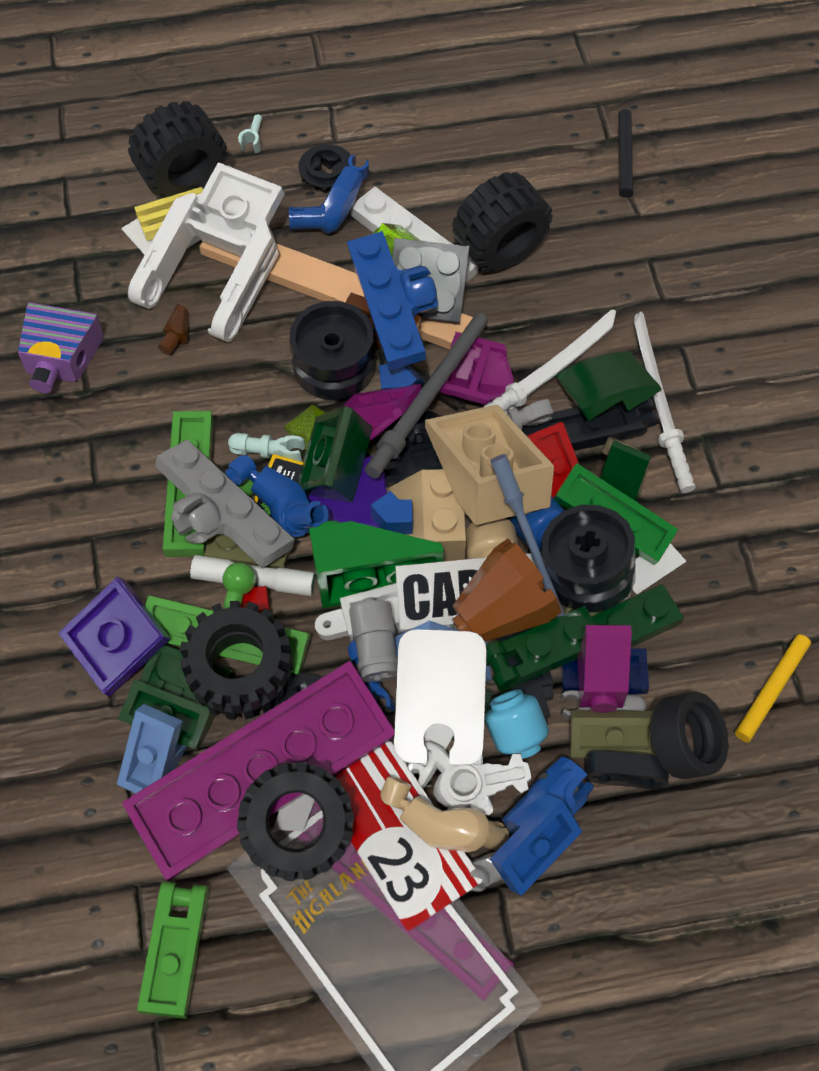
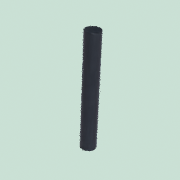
M623 109L618 113L619 195L628 198L633 195L632 112L628 109Z

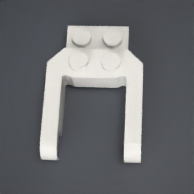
M218 162L202 193L198 195L189 193L174 200L130 282L128 289L129 300L144 308H153L162 296L192 238L198 236L203 242L241 256L220 296L221 303L213 317L211 329H208V333L211 336L226 342L232 341L241 328L279 255L269 223L285 195L282 187Z

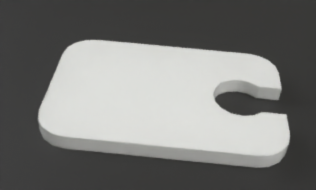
M416 629L408 631L400 639L398 646L394 746L397 755L402 760L410 763H427V748L424 745L423 738L426 730L434 724L446 725L454 734V745L449 753V764H472L482 755L486 644L477 633L470 631Z

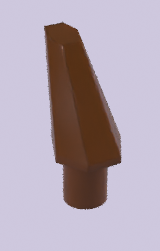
M176 304L163 329L165 337L158 345V348L164 354L171 355L178 343L183 344L188 340V311L180 304Z

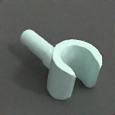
M258 114L254 116L251 128L243 130L238 136L242 152H244L245 145L248 143H253L255 153L261 151L258 131L262 122V116Z

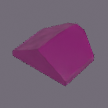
M455 332L450 349L462 333ZM477 337L439 392L484 405L493 402L497 397H501L505 393L506 386L513 383L514 380L507 359L506 346Z
M420 384L354 394L343 407L352 408L373 427L370 440H372L404 414L422 388Z

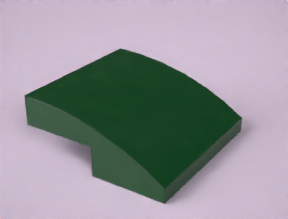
M629 351L596 356L577 363L555 375L562 388L588 421L618 402H621L629 411L662 391L656 380Z
M164 645L147 661L140 680L134 679L118 719L132 725L135 711L143 704H146L183 721L177 743L198 750L216 715L210 713L206 705L202 707L196 700L193 692H191L181 669L180 660L183 657L180 650ZM217 664L213 666V671L218 675L233 679L234 671Z

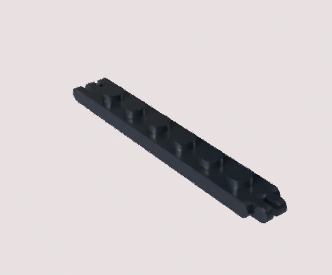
M647 399L629 411L621 402H618L589 421L578 407L554 412L551 415L552 420L538 425H524L521 431L527 436L563 421L573 449L578 450L605 444L608 437L624 440L644 435L647 432V427L655 426L660 422L657 412H652L655 409L653 401ZM428 440L427 443L420 442L415 445L406 444L396 459H391L384 468L388 488L421 470L443 469L431 440Z

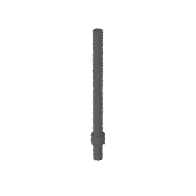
M475 314L392 430L386 431L379 440L377 452L365 467L367 475L372 478H378L389 461L399 456L406 446V437L487 325L488 318L485 314Z

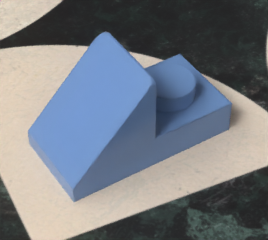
M146 704L139 707L135 711L117 785L138 793L175 770L186 750L185 745L177 743L183 721Z

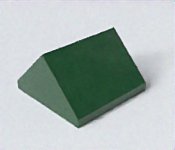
M344 406L315 417L298 480L306 495L353 503L373 427L352 408Z

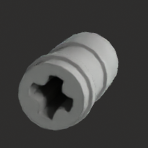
M368 597L363 600L364 602L350 607L349 615L353 640L356 642L359 661L357 669L361 674V679L365 682H380L397 677L398 657L394 640L396 633L391 603Z

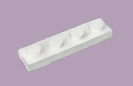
M377 187L372 188L357 200L350 209L351 216L373 233L383 231L386 242L391 247H394V238L452 244ZM471 257L468 259L466 283L479 270V267Z

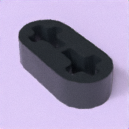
M593 751L586 755L585 772L587 776L585 779L590 782L644 789H658L669 785V773L662 767L658 758L654 755L614 751Z

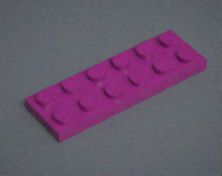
M348 661L122 802V805L165 880L170 881L240 836L239 831H237L240 802L247 788L260 774L280 764L304 762L319 766L332 776H335L395 737V730L351 661ZM290 793L282 796L272 806L269 817L305 794Z

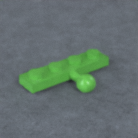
M173 411L170 448L185 440H189L211 461L214 421L212 411ZM249 478L240 485H237L248 496L254 494L251 491L254 483ZM169 479L163 538L165 557L204 556L206 541L201 544H191L185 541V537L196 532V530L180 536L171 519L174 510L173 504L186 496Z
M237 562L225 569L222 582L227 590L223 609L230 608V601H239L241 605L243 595L253 589L256 576L249 565ZM149 595L145 605L170 637L166 644L181 647V642H188L185 632L189 625L193 627L198 626L196 617L202 612L207 616L213 614V610ZM285 628L293 657L294 670H291V674L299 675L302 672L311 635L306 632ZM238 643L228 646L218 656L259 665L263 652L253 645Z

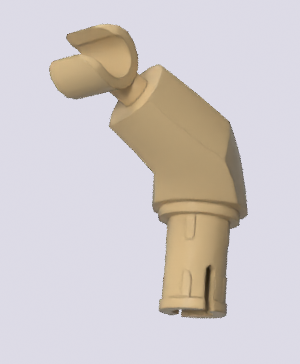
M388 777L381 790L382 801L387 805L403 810L399 819L430 847L463 852H473L481 847H485L489 850L498 851L509 839V831L507 828H503L505 826L503 823L488 820L486 815L478 809L456 808L442 811L420 796L414 798L412 802L407 800L406 797L411 785L399 778Z

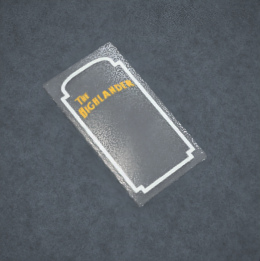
M314 801L303 832L273 830L271 832L273 838L279 844L293 849L303 848L313 843L319 836L323 826V814L320 806ZM351 842L348 843L345 854L332 865L330 870L308 880L286 881L280 877H272L266 874L260 867H256L250 860L247 852L236 860L231 861L226 867L372 1071H467L529 1017L536 1015L543 1006L459 898L412 930L407 931Z

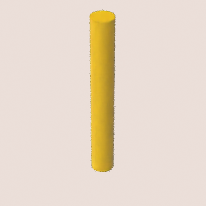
M801 634L795 636L735 731L737 738L747 743L751 741L810 647L811 641L809 638Z

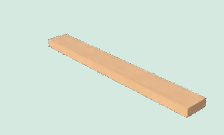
M202 242L199 246L201 255L233 267L237 266L241 256L206 242ZM276 243L279 255L266 280L321 301L346 302L351 292L364 297L356 273ZM462 313L461 323L421 318L419 322L421 339L450 350L455 332L462 333L473 317Z

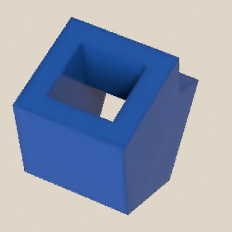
M387 364L379 365L380 383L383 390L417 384L421 385L424 382L410 365L389 370Z
M390 491L371 504V518L381 529L402 534H412V499L399 500Z

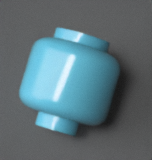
M513 690L494 698L490 702L491 708L485 715V722L498 752L503 754H521L522 759L541 750L539 744L548 736L549 728L536 697L523 694L522 690Z

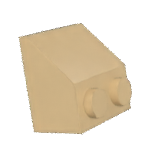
M443 469L421 470L389 487V492L391 491L399 500L412 499V534L406 535L442 543L444 550L443 562L465 560L466 533L464 510L457 503Z

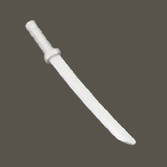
M610 310L563 351L519 383L515 382L506 386L505 393L501 397H497L493 402L486 404L484 407L498 404L505 411L511 405L515 407L524 405L530 393L566 368L613 328L616 311Z
M639 312L635 315L634 324L645 368L662 389V391L653 396L664 433L659 435L658 441L661 447L668 449L667 453L669 458H671L670 462L674 468L680 492L688 493L693 491L696 486L693 483L694 480L690 473L689 465L686 462V456L682 451L681 443L684 440L682 430L675 429L657 369L645 317L642 312Z

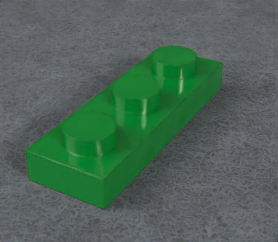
M578 463L573 466L553 498L567 509L579 505H601L618 512L629 522L635 536V553L653 565L660 561L679 530Z

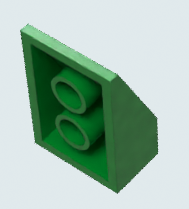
M327 521L318 527L309 528L322 609L340 606V598L397 583L395 566L443 562L444 550L442 543L353 521L342 523Z

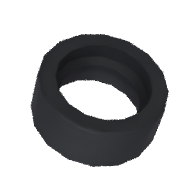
M695 691L662 699L655 707L651 719V741L655 755L662 767L672 777L683 780L710 776L719 772L726 762L729 745L725 720L717 704L708 695ZM686 719L691 726L694 736V753L686 737Z

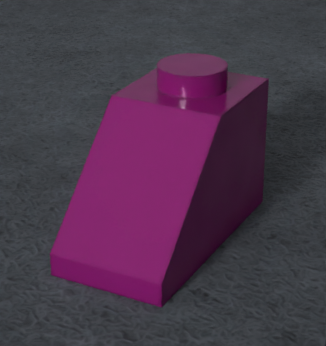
M586 625L577 658L579 708H591L592 711L598 713H608L615 711L617 708H623L629 690L631 625Z

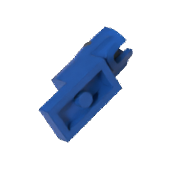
M559 757L544 773L539 775L538 779L531 785L530 790L515 802V806L502 818L512 836L490 858V861L509 889L520 896L531 887L582 833L573 815L587 801L594 785L589 782H581L587 776L586 772L568 758Z

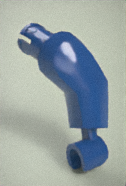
M351 155L348 159V166L343 168L325 198V203H321V206H289L290 230L313 228L322 229V232H326V234L337 231L349 214L363 180L369 175V160H366L364 166L355 167L356 156Z
M247 455L239 456L229 463V468L225 472L226 476L236 485H240L249 478L254 483L251 491L269 507L272 519L291 536H303L309 531V528L318 527L320 524L328 521L327 507L325 505L319 506L320 501L309 502L299 483L268 466H265L261 473L258 472L254 461Z

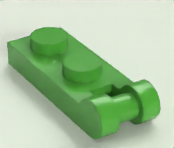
M163 881L161 883L137 1011L140 1014L187 1019L204 914L209 899V886L194 885L192 889L179 888L175 882ZM175 906L189 907L187 918L172 917Z

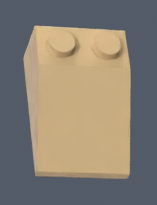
M498 404L425 420V428L457 503L475 525L492 523L496 520L516 516V513L508 503L503 501L505 497L490 462L492 458L502 454L507 455L520 491L524 493L522 497L524 513L528 514L532 511L550 507L554 465Z

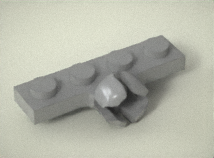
M185 440L156 456L155 467L186 496L173 504L174 510L171 516L173 525L180 536L196 530V532L185 537L186 542L201 544L215 535L224 534L230 537L261 568L292 550L295 539L189 440Z

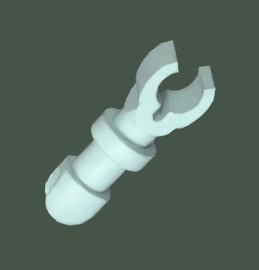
M235 433L228 439L230 451L237 455L258 453L261 458L270 459L271 455L275 454L302 462L299 450H289L293 448L305 449L304 439L294 435L273 440L271 435H263L262 438H252L249 434Z

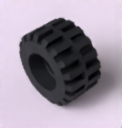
M183 101L180 105L177 102H170L168 106L163 107L161 105L155 108V112L152 114H146L143 117L144 121L141 124H137L133 129L135 134L130 136L128 142L130 144L128 153L131 161L154 195H159L162 199L199 187L204 189L218 162L223 164L228 156L225 141L205 111L196 104L192 106L190 102Z
M505 172L480 184L465 198L464 203L459 206L456 212L457 216L453 219L452 225L454 228L452 233L461 246L470 247L469 256L482 271H490L491 273L499 270L503 271L522 261L542 242L543 237L549 231V224L552 222V209L523 175L517 172L511 174Z
M230 601V608L222 609L220 603L211 606L213 614L209 616L204 612L196 617L198 626L193 627L189 625L185 632L188 642H181L180 652L183 659L180 660V664L187 684L202 707L206 705L209 712L216 716H219L220 712H224L227 719L236 720L237 714L243 713L245 719L255 718L253 711L259 708L265 714L272 709L270 702L273 699L277 702L282 700L285 696L284 686L290 687L292 681L291 670H294L293 657L285 628L280 620L275 622L272 612L265 608L260 613L258 604L248 602L246 608H241L239 601ZM233 644H250L263 652V657L258 667L245 677L230 679L222 677L213 671L217 656L221 651Z
M297 762L280 764L266 770L250 784L240 802L237 831H239L243 850L247 852L250 860L256 867H260L266 874L272 877H280L286 881L308 880L322 872L325 873L342 858L348 843L351 842L354 811H352L350 797L342 787L341 782L319 766ZM290 793H303L310 796L318 803L323 814V826L317 839L310 845L298 849L287 848L279 844L273 838L268 825L269 813L274 803L282 796Z

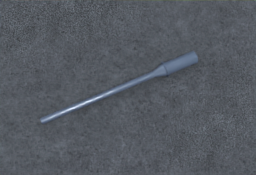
M507 455L496 456L490 462L505 497L503 501L508 503L516 513L535 564L544 577L542 581L546 591L551 588L558 599L523 510L522 497L524 493L520 491ZM559 602V605H560V608H561L562 613L559 614L557 617H560V616L564 615V612H563V609H562V607H561L560 602Z

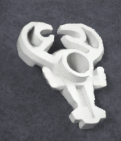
M428 741L424 742L427 748V763L404 761L412 774L419 773L418 783L422 788L430 781L436 769L441 772L434 785L433 795L438 802L448 807L447 810L470 807L480 810L485 815H490L493 813V805L489 796H494L511 785L522 794L529 790L527 783L531 780L529 765L522 761L521 754H512L509 764L504 766L501 764H483L482 755L472 764L451 765L449 764V754L444 748Z

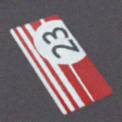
M392 742L385 743L335 776L348 793L352 811H354L351 843L407 931L412 930L482 882V879L470 876L471 871L475 870V867L465 852L430 847L399 819L403 810L387 805L382 801L381 790L388 777H396L411 785L406 797L407 800L412 802L414 798L420 796L432 804L404 760L397 755Z

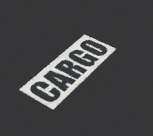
M526 554L536 566L532 554ZM486 558L395 566L400 630L412 629L429 620L441 625L453 624L451 619L457 616L452 606L465 589L463 584L470 582Z

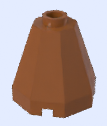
M507 538L493 548L452 607L457 616L451 620L458 631L477 633L486 642L548 623L561 614L562 611L558 599L551 588L544 593L542 592L545 589L542 583L544 577L518 544L512 543Z

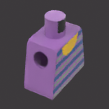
M28 303L18 353L26 372L32 375L29 385L34 390L41 393H50L56 379L75 382L80 379L104 338L97 314Z

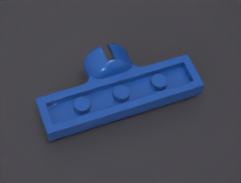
M383 231L347 241L348 251L388 369L393 370L426 360V352L414 317L419 313L435 309L438 305L434 280L432 277H427L431 272L427 266L422 265L398 270L392 259Z

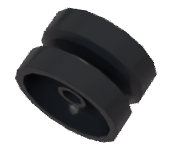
M323 301L309 306L297 315L290 327L289 343L293 371L299 385L310 395L324 400H342L358 394L368 386L375 373L374 330L368 316L358 307L342 301Z
M579 505L564 510L550 521L542 538V557L559 602L563 606L573 610L585 606L588 612L598 613L615 607L628 597L636 579L635 536L627 520L618 512L601 505Z

